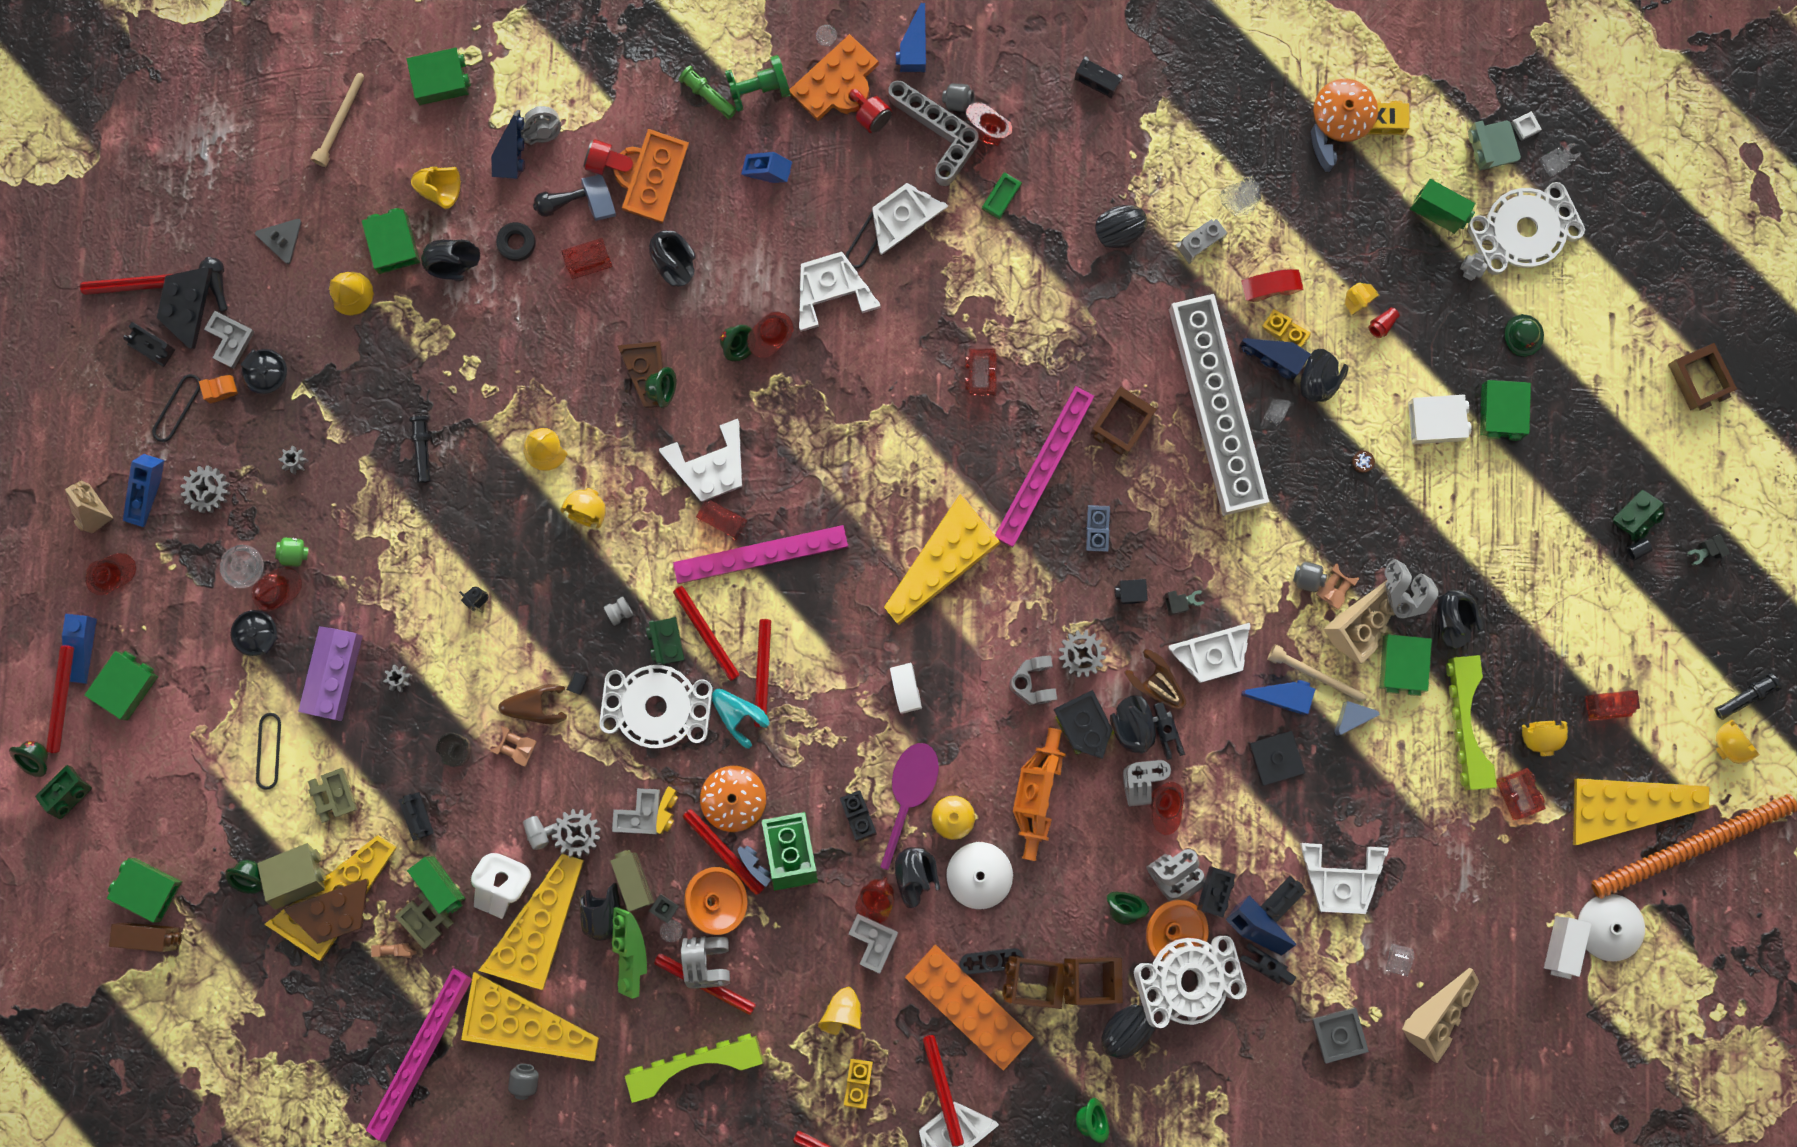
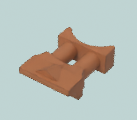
M1335 564L1330 570L1332 575L1325 583V586H1320L1315 595L1339 610L1345 601L1346 592L1350 586L1356 585L1359 578L1345 577L1340 572L1338 564ZM1342 579L1343 582L1338 590L1335 589L1334 586L1338 580Z
M501 726L503 731L502 742L490 751L498 755L503 753L513 758L516 763L526 767L537 741L529 737H519L510 733L511 729ZM506 741L517 745L516 749L505 745Z
M409 943L371 945V957L394 955L412 958V955L417 954V951L409 947Z

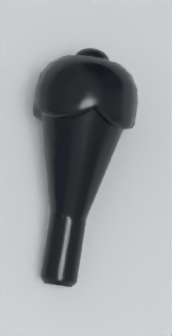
M583 188L564 193L541 192L535 196L533 209L539 215L548 217L554 215L556 210L569 202L585 197L586 194Z
M206 257L200 262L199 268H213L209 287L216 298L219 311H227L228 307L223 292V273L225 271L223 263L217 258Z

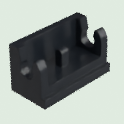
M1085 56L1075 73L1074 79L1112 99L1123 75L1120 73L1116 75L1089 61V57Z
M131 322L129 325L130 330H132L131 334L123 336V339L128 342L127 345L164 367L176 349Z

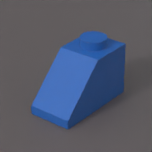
M775 152L746 154L741 175L771 183L787 182L792 161Z

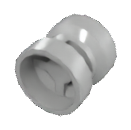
M623 596L617 599L615 604L604 606L614 626L619 624L624 617L630 618L633 616Z

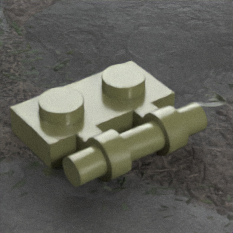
M344 768L321 775L322 785H318L316 778L308 781L310 787L308 791L310 797L313 796L317 807L315 812L316 815L320 816L322 823L330 820L328 812L331 810L335 817L358 810ZM325 791H326V793H327V796H328V799H329V802H330V803H328V804H325V803H324V800H323V797H322V794H321V793H323V792H325Z
M421 892L418 897L423 903L417 906L414 901H411L395 918L423 949H427L443 934L437 926L442 923L448 929L454 922L449 918V914H438L424 893ZM428 908L436 916L433 921L424 913Z

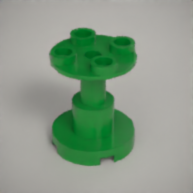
M778 55L769 57L772 68L756 72L757 77L736 83L732 70L725 71L737 112L744 110L740 96L761 89L762 93L778 89L782 98L790 96L787 79Z

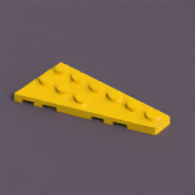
M959 494L884 606L898 625L1001 544L961 494Z
M1574 779L1573 845H1579L1709 809L1710 786Z
M377 835L353 856L325 876L326 880L323 881L325 890L295 901L289 906L364 879L369 880L367 894L397 847L380 835ZM284 909L273 919L265 923L266 926L319 961H322L336 938L317 944Z
M561 854L546 875V878L533 893L531 899L518 914L501 941L478 971L544 990L584 860L576 857L569 858V855Z
M473 972L461 1040L595 1061L599 1042L598 1037L488 978Z

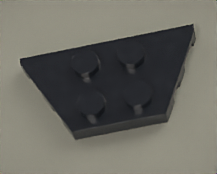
M211 267L165 276L157 319L191 349H195L213 271Z

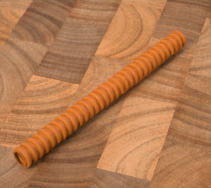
M1785 794L1784 797L1781 796L1778 800L1774 799L1772 802L1759 806V808L1756 807L1753 811H1748L1747 814L1743 813L1741 816L1729 819L1728 822H1723L1722 825L1718 824L1716 828L1711 827L1710 831L1705 830L1703 833H1698L1697 836H1692L1691 839H1685V842L1680 841L1679 845L1674 844L1672 847H1667L1666 850H1660V853H1654V856L1649 855L1648 859L1644 857L1641 861H1636L1635 864H1629V867L1624 866L1623 870L1618 869L1616 872H1611L1610 875H1604V878H1598V881L1593 880L1591 884L1592 889L1598 898L1603 899L1605 895H1611V892L1616 893L1617 889L1621 891L1623 887L1627 888L1630 884H1636V881L1641 882L1642 878L1647 879L1648 876L1652 877L1655 873H1661V870H1667V867L1672 868L1673 864L1679 865L1680 862L1683 863L1686 859H1692V856L1697 857L1698 853L1708 852L1711 848H1716L1717 845H1723V842L1728 843L1729 840H1734L1736 837L1739 838L1742 834H1748V831H1754V828L1759 829L1761 826H1766L1767 823H1772L1773 820L1777 821L1779 818H1784L1785 815H1790L1792 812L1795 813L1797 812V802L1793 796Z

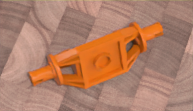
M1048 728L1045 747H1036V753L1021 768L1013 813L1020 828L1018 835L1025 836L1024 838L1026 839L1023 859L1036 861L1039 842H1042V840L1049 841L1047 834L1052 819L1046 818V812L1049 807L1054 774L1061 775L1062 759L1066 756L1065 753L1058 750L1062 730ZM1047 755L1048 757H1047L1045 763L1043 764L1042 768H1041V767H1038L1039 764L1042 762V760H1043V759L1045 758V756ZM1028 818H1032L1033 832L1030 831Z

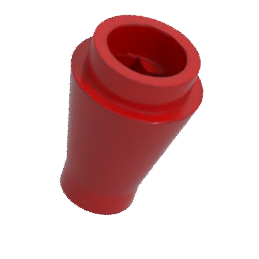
M1391 307L1383 314L1371 320L1368 327L1370 333L1376 338L1387 336L1393 324L1399 318V312Z

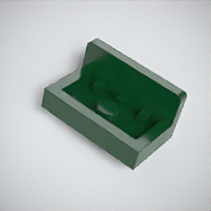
M1642 489L1613 518V524L1630 534L1631 540L1636 543L1640 538L1643 539L1647 536L1650 528L1655 523L1658 524L1662 521L1665 515L1664 504Z

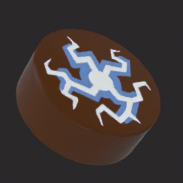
M1359 451L1352 458V467L1359 473H1366L1374 467V456L1368 451Z

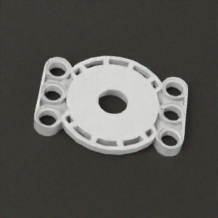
M1558 182L1550 184L1544 192L1533 188L1511 190L1502 195L1492 205L1487 218L1480 215L1475 216L1467 226L1478 253L1485 256L1483 261L1488 264L1487 271L1493 275L1502 273L1508 263L1522 268H1534L1544 265L1562 250L1566 240L1571 242L1577 241L1585 232L1584 225L1566 188ZM1551 188H1557L1560 191L1559 198H1553L1550 195ZM1517 193L1516 197L1507 201L1506 197ZM1523 193H1533L1536 195H1523ZM1500 202V209L1496 213L1493 212L1497 204ZM1560 207L1568 208L1570 212L1568 217H1563L1559 214ZM1528 218L1535 223L1537 230L1534 236L1524 237L1520 235L1517 230V223L1520 219ZM1474 221H1480L1483 224L1484 228L1482 231H1476L1473 228ZM1569 226L1578 228V236L1569 234ZM1484 240L1491 241L1493 244L1492 250H1485L1482 247V242ZM1556 244H1560L1558 249L1553 254L1551 250L1555 247ZM1542 257H1547L1544 261L1536 262V260ZM1493 259L1500 260L1502 268L1494 269L1491 261Z
M649 665L639 668L627 678L622 672L612 670L605 677L600 728L608 734H614L621 729L631 741L648 748H664L674 745L686 735L690 741L702 743L708 735L713 687L707 680H698L692 686L690 681L681 672L663 665ZM653 669H665L668 671L667 674L654 673ZM649 670V674L642 675L639 678L635 677L638 673ZM672 673L679 675L684 682L680 683L676 678L672 677ZM618 674L621 676L622 681L620 685L614 687L610 684V677ZM632 679L633 682L629 685L628 681ZM703 683L707 684L709 687L707 695H698L697 686ZM687 685H688L689 688H690V689L688 690V692H687V690L685 689V687H686ZM610 696H616L619 699L617 707H608L607 699ZM653 696L662 697L667 704L665 713L660 717H652L646 711V702ZM698 705L706 708V714L702 718L694 715V709ZM607 718L615 719L616 727L614 729L607 730L604 727V722ZM625 722L628 725L626 728L623 727ZM695 727L702 728L704 732L703 737L699 740H695L691 736V732ZM632 730L641 737L640 741L634 739L628 732ZM675 735L678 737L675 740L664 744V740L672 738ZM646 739L659 741V745L646 744L645 741Z
M1223 935L1214 937L1211 945L1194 938L1175 940L1167 944L1158 953L1153 965L1140 963L1134 970V977L1146 1019L1152 1027L1164 1028L1168 1025L1169 1020L1190 1025L1203 1023L1220 1010L1226 996L1231 999H1241L1247 991L1234 942L1230 937ZM1222 939L1227 943V948L1224 952H1221L1218 948V944ZM1184 942L1183 947H1178L1176 949L1173 947L1179 943ZM1191 942L1199 943L1202 946L1195 947ZM1167 951H1169V954H1168V955L1163 959V961L1161 962L1160 960L1162 959V957L1164 956V954H1165ZM1228 961L1233 964V970L1229 974L1225 971V964ZM1145 967L1150 970V977L1147 980L1141 977V971ZM1187 970H1192L1198 977V985L1192 992H1186L1181 985L1182 975ZM1236 982L1239 985V992L1233 995L1231 986ZM1151 989H1154L1156 992V999L1153 1002H1150L1147 998V994ZM1157 1011H1160L1163 1015V1019L1159 1024L1154 1021V1014ZM1179 1015L1188 1016V1021L1178 1019L1177 1017ZM1205 1015L1204 1017L1196 1020L1198 1016Z

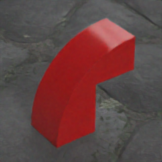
M1299 269L1273 271L1241 280L1245 299L1250 302H1259L1278 294L1292 295L1304 290Z

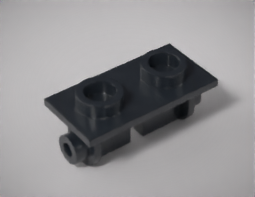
M472 587L466 593L459 592L463 596L461 601L472 611L478 610L481 613L484 612L480 607L488 601L489 596L487 592L479 587Z
M420 792L403 796L402 799L398 800L413 841L434 834Z
M1290 875L1261 905V908L1277 922L1306 890L1299 881Z

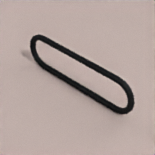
M871 212L863 227L861 228L860 232L853 241L852 245L850 246L849 250L847 251V259L853 247L855 246L861 234L863 233L864 229L871 220L873 212ZM877 238L871 246L862 263L859 265H852L854 268H860L865 264L868 257L875 248L876 244L878 243Z
M188 374L184 376L173 392L152 430V434L157 441L166 442L170 440L200 390V379L196 375ZM187 378H195L198 382L197 389L170 435L165 439L157 437L156 428L183 382Z
M266 713L259 722L256 783L265 790L273 788L278 781L281 720L275 713ZM267 716H273L278 722L275 779L272 785L263 786L259 780L262 723Z

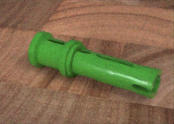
M688 66L681 73L678 80L688 85L692 89V93L702 96L728 120L734 116L737 109L708 85L706 78H701L695 73L692 66Z

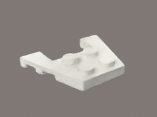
M843 252L801 264L800 332L819 327L813 308L815 304L856 293L862 313L880 308L879 301L870 292L868 286L862 281Z
M738 419L720 425L727 447L694 460L684 461L677 442L659 449L662 456L701 502L742 487L740 425Z
M1300 843L1319 911L1366 914L1375 890L1377 878L1383 868L1385 856L1388 854V848L1367 847L1366 870L1321 867L1322 844Z

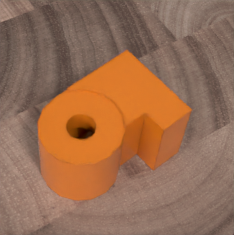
M231 375L199 381L203 399L210 404L228 399L238 393L234 378Z

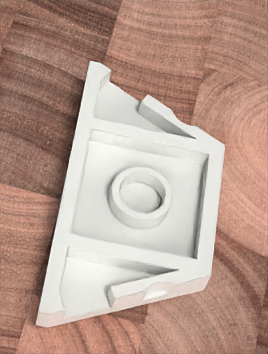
M908 183L903 185L872 208L879 253L883 255L944 211L948 205L932 198L931 195L917 190Z
M1250 623L1169 645L1168 649L1199 683L1243 671Z
M955 1101L953 1102L964 1144L958 1147H973L999 1126L995 1120ZM943 1111L919 1129L922 1147H953Z

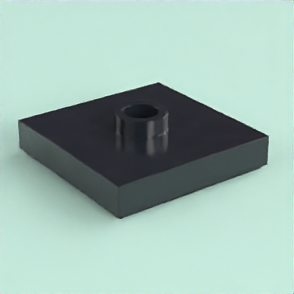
M1292 731L1249 744L1262 786L1305 773Z

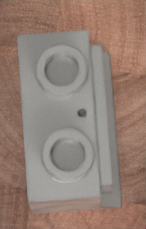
M1211 219L1176 244V247L1190 264L1195 256L1205 251L1207 247L1218 240L1222 242L1227 232L1218 219L1214 221Z

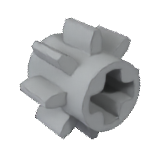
M1477 252L1472 256L1467 255L1460 267L1464 271L1463 277L1471 281L1475 277L1480 279L1488 266L1483 261L1485 256Z
M291 446V450H282L284 454L282 458H279V461L284 463L282 466L283 470L287 471L290 468L293 474H296V470H305L303 467L304 463L308 462L306 458L302 457L305 451L301 449L297 452L294 446ZM292 457H295L296 460L294 464L291 460Z
M393 665V670L390 672L385 671L387 679L383 682L391 684L389 690L393 691L397 687L399 692H403L405 685L411 686L408 683V678L412 677V674L405 673L407 669L405 666L398 670L397 665ZM397 674L402 676L399 679V683L394 681L397 678Z

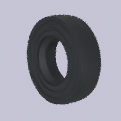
M512 222L500 229L496 244L503 257L517 262L531 256L535 249L536 240L528 226L519 222ZM514 234H519L524 238L523 246L517 250L511 249L508 246V239Z

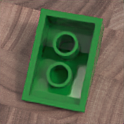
M805 812L762 820L774 891L818 883Z

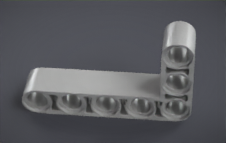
M902 81L892 82L889 86L890 103L952 143L935 169L936 182L941 186L950 185L978 145V132ZM900 90L904 94L897 97L893 95V92ZM912 102H919L921 106L913 108L910 104ZM931 113H935L939 117L935 120H932L928 117V115ZM947 125H954L956 129L948 131L945 127ZM966 136H970L974 139V141L971 143H967L963 140V138ZM954 153H958L962 156V158L959 160H955L951 157V155ZM943 170H947L950 173V175L948 177H942L939 173Z

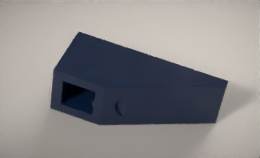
M517 110L512 116L491 156L492 177L518 179L520 174L524 172L525 160L521 159V151H524L525 145L524 138H521V130L524 129V117H521V110Z
M1244 338L1239 345L1247 355L1258 357L1263 365L1269 368L1274 367L1279 370L1281 376L1293 380L1311 355V353L1293 342Z
M1250 895L1238 903L1225 919L1241 936L1281 956L1296 946V943Z

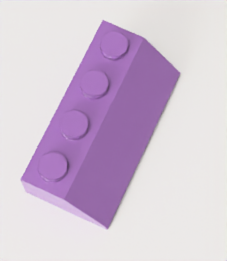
M319 626L298 712L342 721L362 635Z

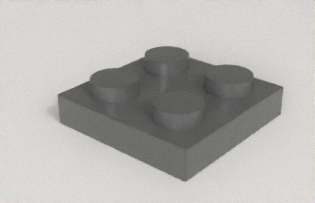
M1356 1007L1312 1018L1325 1064L1369 1052Z

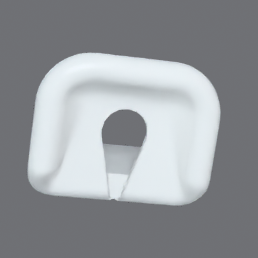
M491 853L484 856L471 877V883L475 888L474 907L503 919L509 904L520 898L531 879V872L528 867L501 854ZM498 873H505L508 876V880L499 888L493 886L495 876Z

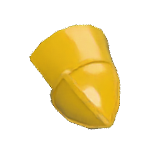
M457 167L424 168L414 173L411 178L412 187L421 196L444 209L453 206L458 198L461 181Z
M344 272L338 274L330 281L329 290L334 302V308L341 314L350 316L360 314L372 303L374 295L373 286L364 275L356 272Z
M548 428L533 430L524 442L523 452L525 458L532 467L538 470L549 471L555 469L564 462L568 455L560 446L556 433Z
M848 986L840 989L833 996L822 1019L818 1023V1027L822 1031L836 1036L839 1034L842 1024L861 1029V1004L851 987Z

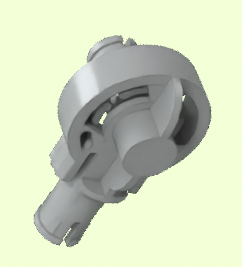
M537 106L529 110L524 116V129L521 130V138H524V142L532 145L536 142H548L555 139L561 131L558 113L547 106Z

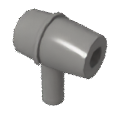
M533 816L523 821L527 841H529L534 850L546 847L549 843L547 836L556 833L552 831V827L559 826L555 823L544 828L538 816Z

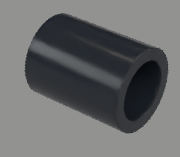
M1646 538L1626 548L1629 557L1634 561L1653 550Z
M573 672L566 690L581 695L588 677Z

